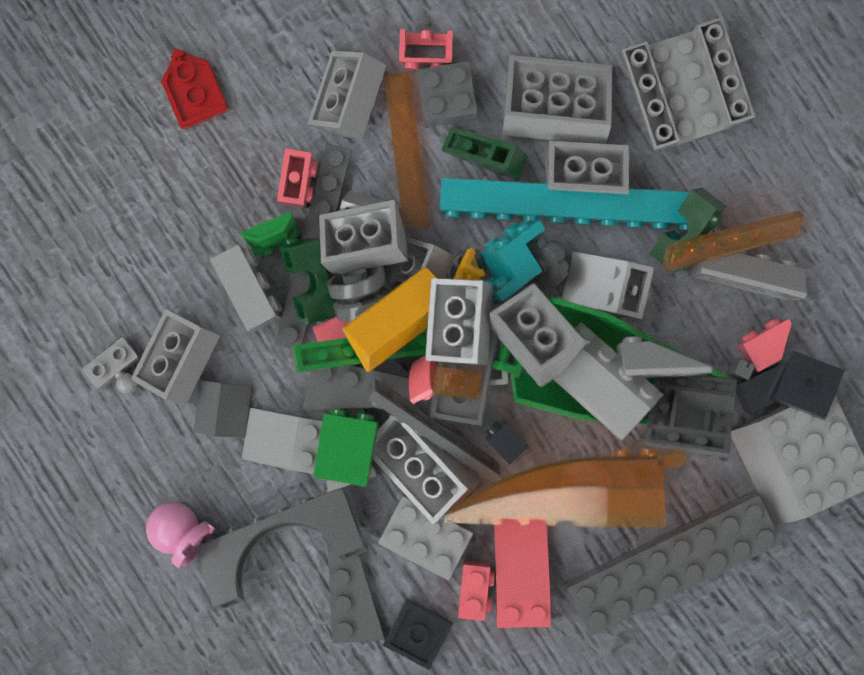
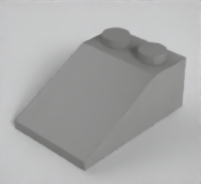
M250 408L242 459L313 474L322 419Z

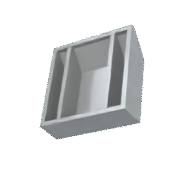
M836 396L826 420L783 405L731 430V439L774 526L805 519L864 491V455Z

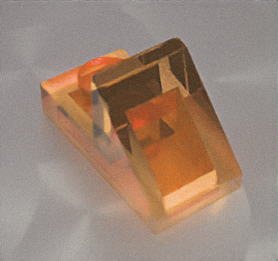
M436 366L432 394L478 399L482 372Z

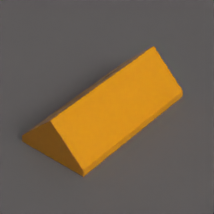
M422 268L342 328L366 372L372 371L428 328L431 279H437L428 268Z

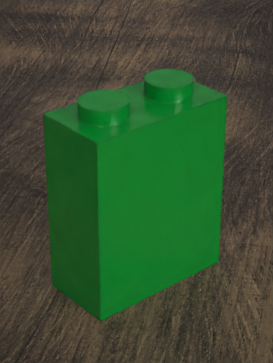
M334 408L331 409V413L326 412L323 414L313 478L364 487L369 484L379 421L373 420L374 415L358 413L357 417L347 416L346 410Z

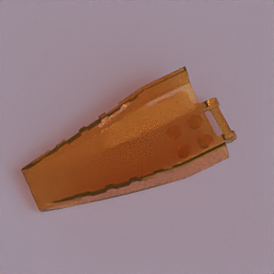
M614 449L613 454L576 456L546 462L511 474L478 491L443 516V523L502 524V519H518L519 525H529V519L545 520L546 525L555 526L557 520H573L574 526L665 527L664 468L684 466L686 456L683 451L671 450L669 454H658V449H641V454H630V449Z

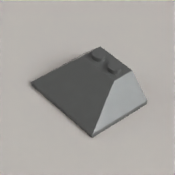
M703 375L656 377L654 386L663 396L649 411L644 446L729 458L737 380Z

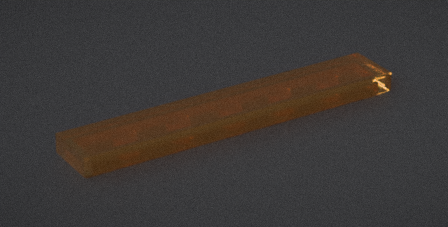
M795 211L668 244L662 266L667 271L796 237L804 215L800 211Z

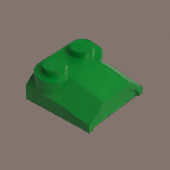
M289 211L241 232V236L251 247L254 256L260 255L261 259L275 254L276 248L299 241L298 238L302 237V233L295 216Z

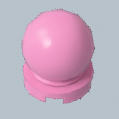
M166 502L156 507L146 522L147 540L154 549L164 554H173L171 563L178 569H181V567L185 568L197 557L194 547L199 546L204 539L212 537L215 528L206 521L198 524L197 516L192 509L180 502Z

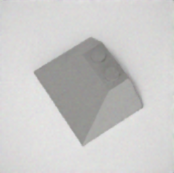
M626 337L623 339V343L616 346V353L622 358V376L675 377L712 373L711 366L654 343L642 342V337Z

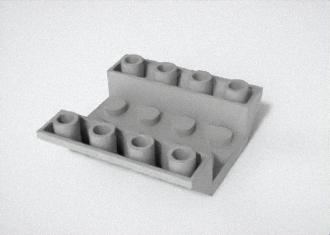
M722 17L699 24L693 31L651 45L644 42L621 50L654 150L682 145L722 132L755 118Z

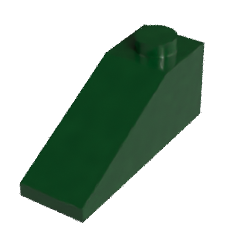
M454 127L450 128L441 150L459 159L519 180L528 159V155L516 145Z

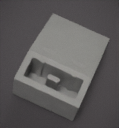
M573 252L562 299L608 314L636 321L641 320L654 267Z

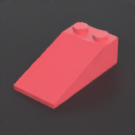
M546 516L494 517L497 628L551 627Z

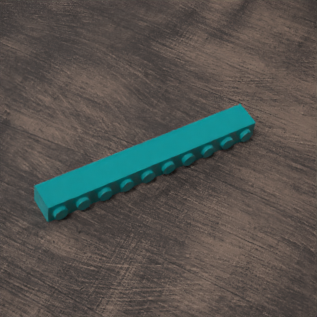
M442 178L440 213H445L447 218H460V214H470L471 219L484 220L486 216H497L499 221H512L513 217H522L523 221L528 220L529 222L538 221L539 218L549 219L551 224H564L565 220H574L575 225L583 226L591 225L592 221L601 222L603 227H616L617 223H627V228H643L644 224L653 225L655 230H668L669 226H679V231H688L687 220L677 211L689 192L629 189L628 194L548 190L547 184Z

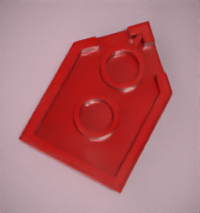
M175 48L161 83L181 130L188 129L226 113L229 108L209 61Z

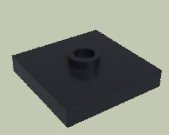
M793 350L773 400L811 416L826 420L845 370Z
M407 597L383 646L430 670L454 623L450 619Z

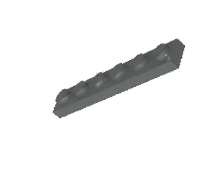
M376 378L369 384L368 399L376 408H383L389 412L397 422L405 423L418 436L426 437L432 441L440 451H447L453 455L458 463L461 465L466 464L479 477L487 478L493 483L501 477L498 461L436 419L429 417V414Z

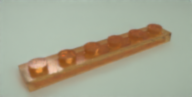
M409 72L383 75L404 230L430 227Z

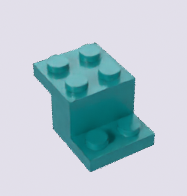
M525 220L520 224H517V222L512 223L503 230L504 235L487 241L484 244L485 249L478 253L493 278L485 281L494 284L492 302H503L542 272L526 246V243L545 230L540 220L533 222Z

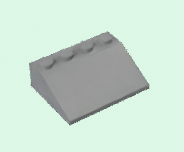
M516 55L509 56L502 135L565 142L607 143L612 114V65Z

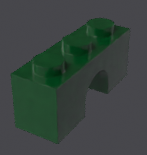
M704 188L692 189L677 211L688 222L686 236H681L675 230L663 233L651 250L650 255L672 273L687 270L695 261L693 256L696 251L703 248L708 242V234L711 229L717 227L723 220L724 215L722 213L727 206Z
M306 238L280 246L286 272L296 274L304 272L308 277V287L305 292L292 297L298 322L310 325L336 316L333 308L336 299L330 296L326 284L331 276L321 263L319 239Z

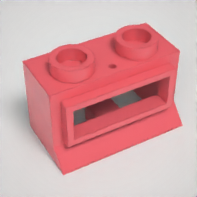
M400 29L399 63L405 64V69L418 70L420 65L437 67L452 64L453 31H447V34H435L428 30H423L421 33H406L405 29ZM407 45L446 46L445 59L407 58Z

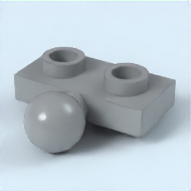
M121 337L82 368V370L97 390L103 389L116 378L118 391L123 394H130L137 388V383L132 380V374L125 373L124 371L141 357L127 338Z

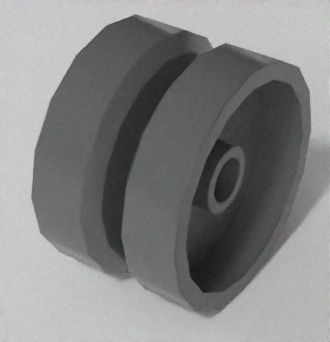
M382 266L356 269L347 273L337 274L327 281L326 284L330 296L333 299H337L333 308L339 321H352L390 293L388 288L382 287L386 283V276Z

